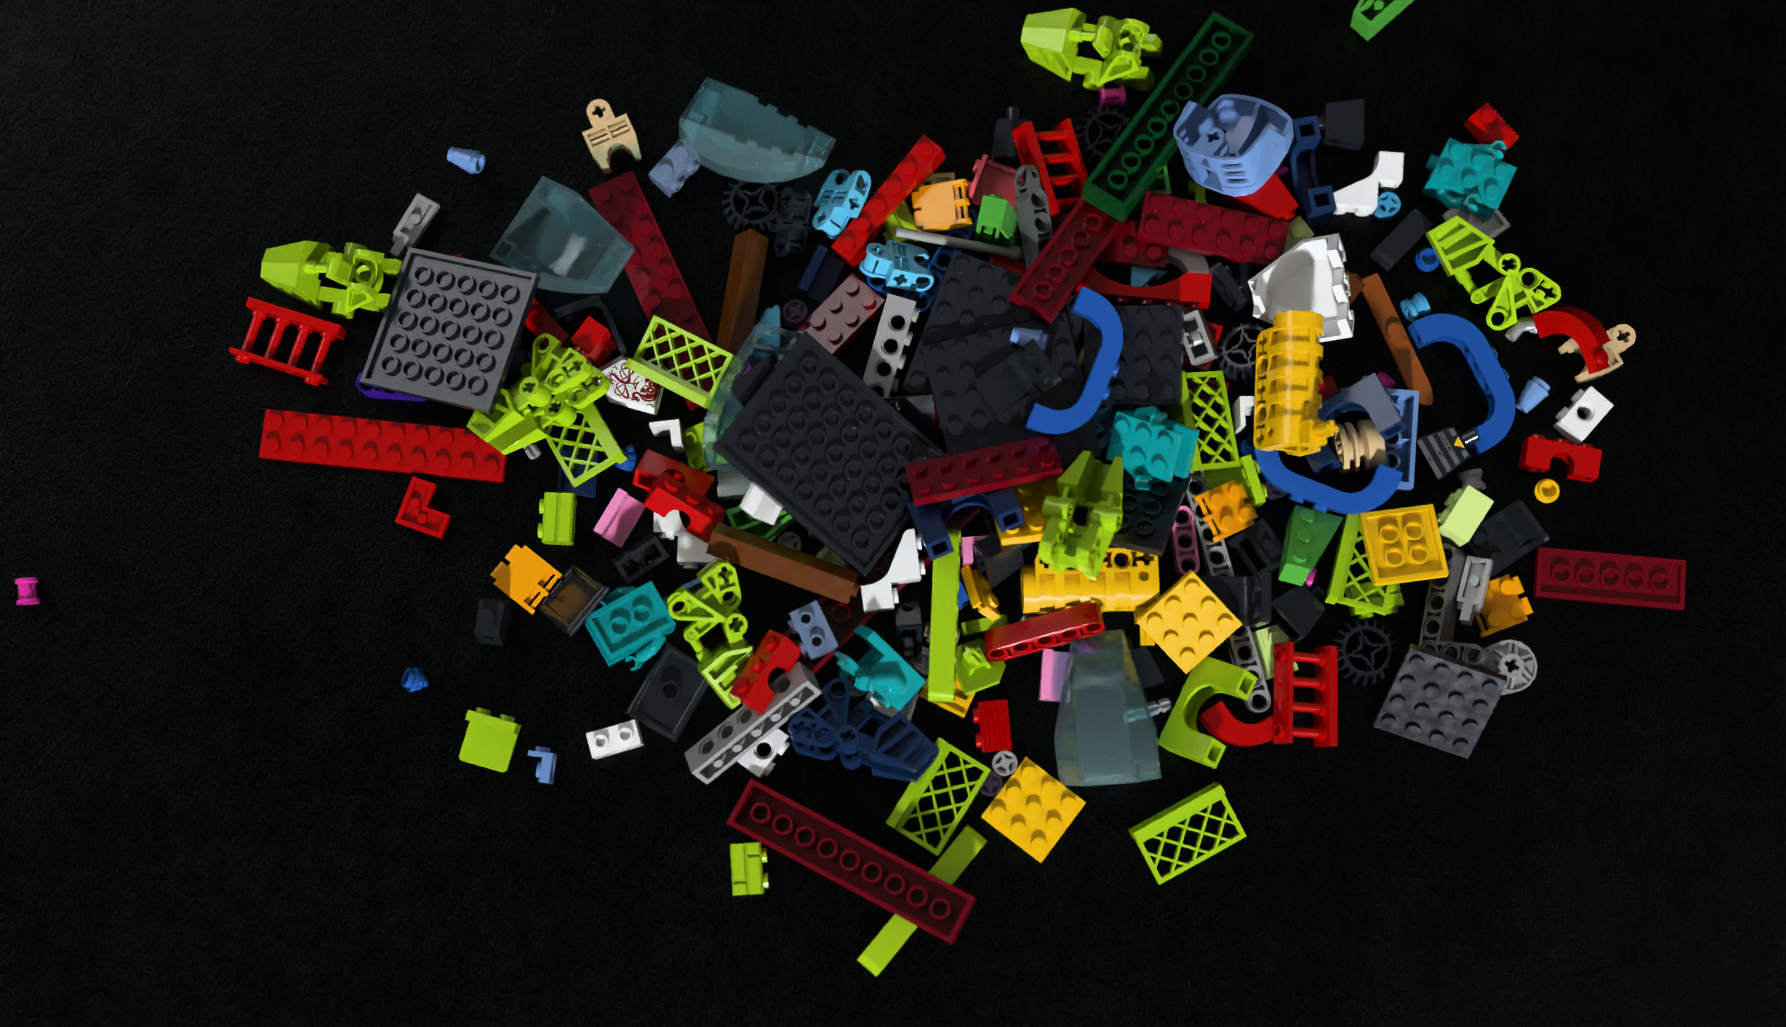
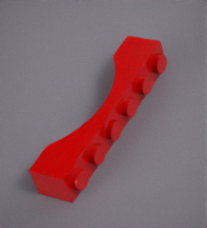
M925 135L920 138L862 208L858 218L853 219L831 246L836 255L853 268L858 265L867 254V245L875 241L879 232L897 207L917 186L929 178L944 161L946 156L940 146Z
M1092 267L1072 296L1077 297L1080 288L1083 286L1097 292L1106 300L1115 301L1119 305H1129L1130 302L1140 303V306L1154 304L1183 305L1184 307H1189L1191 311H1203L1208 309L1210 303L1212 274L1187 272L1178 279L1166 284L1152 287H1134L1110 280Z

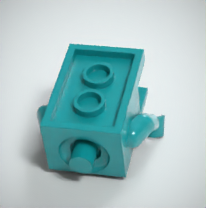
M1449 138L1439 157L1431 154L1425 166L1432 170L1422 193L1441 201L1449 209H1459L1488 223L1494 210L1499 208L1517 168L1501 161L1504 155L1499 150L1507 149L1505 143L1501 140H1497L1492 144H1463Z
M1156 406L1117 411L1114 424H1112L1108 433L1110 442L1106 459L1114 461L1115 456L1123 457V467L1134 477L1135 487L1140 490L1150 489L1148 487V480L1151 481L1153 476L1167 482L1172 481L1173 475L1183 479L1188 478L1200 430L1167 419L1168 414L1162 413Z
M652 581L639 588L636 586L617 588L598 604H602L603 607L591 613L586 619L585 626L609 667L626 658L625 662L635 661V667L631 668V671L640 669L643 662L658 652L666 641V635L675 630L676 623L666 607L668 596L661 598Z
M860 624L853 632L870 647V650L857 664L850 657L836 650L833 654L839 659L836 663L840 666L837 676L841 679L851 680V677L856 675L854 687L869 691L870 693L874 692L871 696L881 706L883 705L888 710L892 707L900 711L904 706L913 701L915 693L926 681L879 635Z

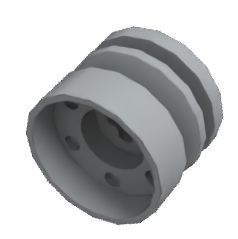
M1505 640L1485 648L1490 650L1495 657V663L1490 670L1508 677V682L1501 695L1522 691L1536 677L1537 662L1535 655L1522 642ZM1510 662L1509 667L1512 668L1511 671H1507L1508 667L1505 665V663Z

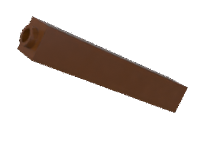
M748 229L735 235L716 343L717 347L736 356L728 372L730 376L747 370L769 238L761 235L759 231L754 229ZM721 354L714 357L715 369L723 366L727 358L726 356Z
M720 522L712 531L706 551L709 555L845 604L849 603L852 596H857L861 583L857 582L859 572Z

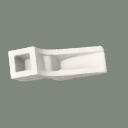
M1379 151L1374 159L1372 175L1333 193L1336 210L1333 214H1344L1346 212H1355L1357 216L1372 214L1377 208L1378 187L1382 190H1393L1403 181L1404 153Z
M680 510L670 511L665 518L654 512L653 532L655 535H659V539L672 540L674 536H678L677 562L679 565H683V569H698V565H708L718 558L706 553L708 542L705 543L685 531L686 528L683 525Z
M908 529L904 532L887 575L876 583L861 586L864 614L894 610V603L899 602L897 588H892L891 585L921 581V575L925 574L923 559L918 560L917 550H922L921 538L919 535H915L914 529Z

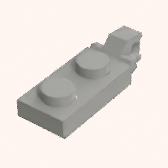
M419 193L416 194L393 232L394 237L392 241L395 244L390 250L392 256L402 260L409 247L414 248L417 246L440 208L438 203Z
M1467 555L1456 599L1457 610H1461L1459 620L1463 625L1471 626L1474 613L1480 614L1481 608H1483L1493 566L1492 559Z

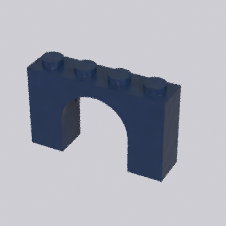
M1317 115L1293 119L1294 137L1286 154L1295 201L1298 204V216L1302 217L1309 228L1324 226L1336 210L1332 185L1320 187L1316 175L1315 150L1321 140Z
M1376 373L1365 375L1356 384L1342 388L1337 392V395L1328 400H1322V407L1318 409V418L1324 422L1335 421L1337 417L1347 411H1364L1369 414L1379 434L1385 441L1408 429L1382 380ZM1327 437V445L1321 446L1319 452L1305 455L1312 470L1320 478L1342 466L1330 444L1329 437Z
M1010 487L915 506L914 501L907 504L914 525L931 561L954 552L945 525L948 518L955 511L963 507L981 506L988 509L994 516L1001 532L1025 523L1021 508Z

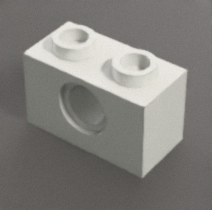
M1592 386L1584 391L1582 389L1578 390L1571 398L1573 404L1569 408L1565 406L1555 417L1558 421L1553 427L1574 445L1582 442L1614 406ZM1577 409L1585 413V419H1581L1577 415Z
M636 720L586 734L591 755L594 759L644 746L639 724Z
M777 728L737 760V762L759 778L763 774L768 776L776 765L773 763V760L777 754L782 756L789 747L790 743L787 742L789 736ZM762 743H768L771 746V753L767 757H761L757 752L759 745Z

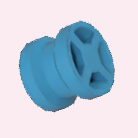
M1392 192L1382 193L1378 197L1377 208L1373 212L1374 215L1380 220L1393 218L1401 206L1399 197Z
M1421 293L1415 294L1411 300L1405 299L1401 302L1402 311L1411 323L1418 320V317L1427 316L1431 313L1429 303Z

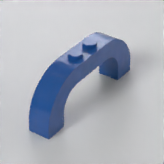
M1083 286L1078 292L1071 313L1086 318L1094 324L1100 337L1099 349L1079 399L1071 408L1052 410L1037 403L1033 404L1024 428L1037 433L1058 435L1070 432L1085 424L1095 414L1102 399L1107 400L1112 387L1108 383L1111 376L1116 377L1121 363L1117 362L1123 345V329L1120 318L1108 300L1097 292Z
M1433 314L1414 321L1408 327V330L1418 349L1433 342L1446 341L1456 345L1464 354L1489 406L1485 422L1475 428L1481 440L1470 445L1469 448L1474 457L1487 451L1505 437L1512 426L1515 416V397L1508 382L1509 375L1504 368H1501L1497 360L1498 354L1495 348L1489 345L1485 336L1475 325L1459 316Z
M1254 446V456L1259 470L1271 485L1290 494V500L1301 504L1305 500L1313 504V509L1326 513L1328 509L1340 514L1353 515L1375 509L1391 497L1403 475V472L1378 464L1369 485L1364 490L1356 493H1345L1288 470L1281 462L1278 450L1263 451L1257 450Z

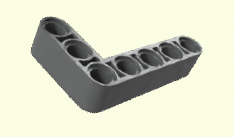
M1442 544L1449 575L1444 578L1430 579L1418 646L1453 658L1458 652L1456 659L1490 670L1495 663L1494 654L1490 650L1475 644L1452 642L1458 612L1456 599L1466 562V555L1462 550L1450 544Z

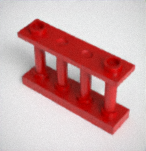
M1065 119L1054 128V131L1035 132L1032 121L1023 122L1011 133L1021 165L1032 164L1039 171L1041 186L1048 199L1050 217L1059 213V209L1075 207L1082 197L1083 186L1088 179V174L1071 119ZM1057 140L1061 153L1042 154L1038 142ZM1064 162L1068 175L1049 177L1045 164ZM1071 185L1074 198L1056 199L1052 186Z
M248 297L245 306L252 311L251 315H253L241 350L233 347L229 348V352L235 356V360L247 365L251 361L304 378V382L314 386H318L319 383L327 385L328 380L324 376L319 375L331 341H334L335 338L343 340L346 330L341 325ZM266 317H271L275 319L276 325L264 357L252 354L251 350L263 319L266 320ZM293 324L298 326L299 332L288 362L284 364L275 361L274 357L285 327ZM316 331L321 333L322 339L310 371L297 368L308 334Z
M1294 642L1274 643L1273 744L1293 743L1294 736L1314 738L1315 747L1337 746L1338 651L1336 649L1338 646L1314 647V653L1294 651ZM1294 661L1314 663V678L1293 676ZM1293 686L1314 688V703L1293 701ZM1293 711L1314 713V728L1293 726Z

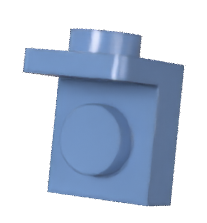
M536 746L535 751L528 750V756L542 758V762L537 764L536 777H539L540 783L553 784L557 754L550 753L551 748Z

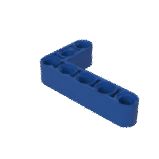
M968 209L969 218L972 219L974 224L970 227L950 229L946 236L971 240L976 232L977 213L972 209ZM940 245L927 267V270L932 272L934 280L939 285L922 292L904 290L906 293L902 296L903 298L913 301L924 300L927 305L920 309L918 318L925 317L930 312L947 267H940L937 262L941 259L950 261L954 250L964 253L966 249ZM867 275V286L884 300H886L888 293L893 295L892 292L896 288L886 286L885 279L883 284L874 285L871 282L874 277ZM921 277L918 283H926L929 278Z

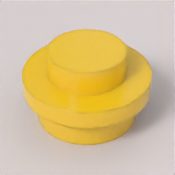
M1542 479L1534 488L1536 498L1543 503L1555 501L1560 493L1558 484L1552 479Z

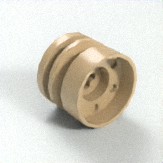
M1372 419L1359 420L1356 424V429L1351 422H1345L1344 425L1340 423L1335 424L1339 430L1334 433V436H1330V444L1342 465L1336 469L1340 475L1349 473V470L1352 473H1357L1360 464L1365 471L1376 470L1378 464L1385 465L1386 451L1384 438L1379 434Z

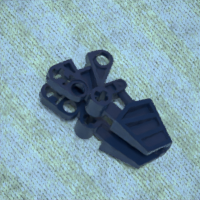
M841 678L831 680L821 689L822 693L820 695L824 703L822 704L823 709L818 714L806 705L788 725L791 743L797 753L827 761L833 759L839 753L841 764L845 769L850 771L857 770L861 764L872 767V776L917 783L939 755V748L900 712L891 718L889 715H884L875 709L872 701L869 699L862 700L852 710L849 683ZM836 684H842L846 687V691L838 690L832 693L831 690ZM870 718L878 722L880 726L877 729L875 738L858 732ZM832 744L834 746L831 753L824 754L820 751V747L827 748ZM855 754V756H852L851 759H847V756Z

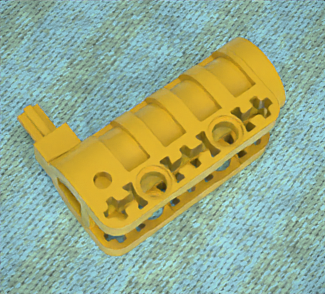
M1311 311L1280 312L1273 316V327L1263 330L1258 335L1256 342L1253 438L1254 446L1257 450L1286 451L1288 455L1305 456L1319 452L1321 446L1327 445V437L1334 436V433L1339 430L1338 426H1335V421L1324 422L1318 418V409L1322 407V395L1318 394L1319 385L1323 382V371L1319 369V361L1323 359V346L1320 345V336L1324 334V316L1322 314Z
M1108 548L1104 557L1107 558L1106 562H1103L1097 580H1091L1086 578L1084 573L1077 568H1066L1063 574L1056 573L1049 567L1046 569L1044 564H1040L1041 559L1037 555L1032 564H1023L1020 569L1022 614H1047L1093 602L1101 606L1102 612L1134 611V624H1138L1135 619L1159 598L1158 556L1124 548ZM1114 557L1121 558L1124 562V566L1120 567L1116 565L1114 562ZM1140 557H1143V560H1144V561H1138V560H1139ZM1139 625L1140 646L1155 645V641Z

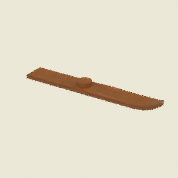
M1378 273L1362 279L1366 285L1362 289L1364 298L1407 389L1419 391V404L1430 406L1433 402L1430 383Z

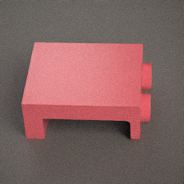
M983 154L982 160L977 159L972 173L976 175L973 182L968 181V186L966 187V195L970 200V205L980 209L983 195L997 194L1002 196L1003 199L1008 200L1017 212L1014 176L1017 170L988 159V155ZM1022 175L1019 176L1020 181H1023Z

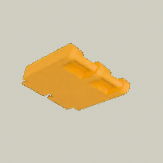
M959 179L921 186L919 191L913 192L912 203L915 211L914 223L916 230L934 233L971 226L972 219L969 218L968 213L970 200L966 195L967 180ZM961 208H963L964 218L962 217Z
M1231 480L1194 497V501H1198L1205 516L1203 518L1204 522H1208L1214 538H1212L1214 543L1255 524L1253 519L1257 518L1258 515L1252 503L1245 504L1243 500L1249 496L1242 481L1236 484L1234 480ZM1202 499L1205 500V503H1206V505H1207V507H1208V509H1209V511H1210V513H1211L1210 515H1209V513H1208V511H1207V508H1206V506H1205V504H1204V502H1203ZM1212 519L1214 520V522H1215V524H1216V526H1217V528H1218V530H1219V532H1220V535L1218 534V532H1217V530H1216V528H1215V526H1214V523H1213Z
M515 544L505 556L511 563L507 566L501 561L490 575L496 579L493 583L533 615L535 612L534 608L544 596L547 597L550 594L548 591L558 579L561 580L564 576L526 545L521 549Z
M1509 574L1489 581L1483 608L1480 611L1488 630L1485 629L1480 615L1474 613L1481 633H1479L1481 638L1527 621L1526 615L1534 613L1527 596L1521 599L1518 597V594L1525 592L1518 576L1510 578Z

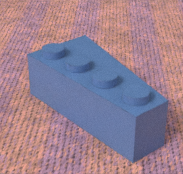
M1386 388L1408 429L1386 441L1384 439L1386 451L1385 466L1403 472L1395 492L1408 493L1414 487L1419 391Z

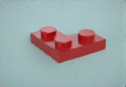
M412 476L395 522L443 540L451 516L429 508L437 485Z

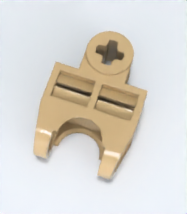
M596 99L590 102L587 107V115L593 128L582 133L594 160L604 174L611 173L609 167L610 156L616 150H625L630 156L633 155L635 161L641 160L638 140L627 114L615 118L610 105L606 101ZM601 111L602 114H603V117H600V118H599V116L597 115V113Z
M1620 324L1606 331L1610 342L1602 345L1608 354L1610 367L1589 374L1585 363L1584 369L1579 375L1574 377L1577 384L1597 379L1624 364L1619 353L1633 345L1636 340V333L1631 326ZM1621 336L1623 340L1618 341L1617 337ZM1570 338L1558 348L1560 354L1576 352L1583 356L1579 345L1573 338Z

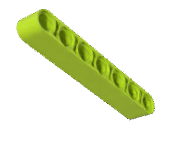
M946 529L954 552L933 560L928 683L929 701H955L961 529Z
M967 825L928 873L952 885L987 840L971 826ZM894 914L857 961L877 977L918 926Z

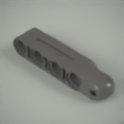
M1032 164L1021 165L1014 176L1016 210L1026 272L1053 236L1047 195L1042 189L1039 171ZM1020 175L1023 176V181L1019 180Z

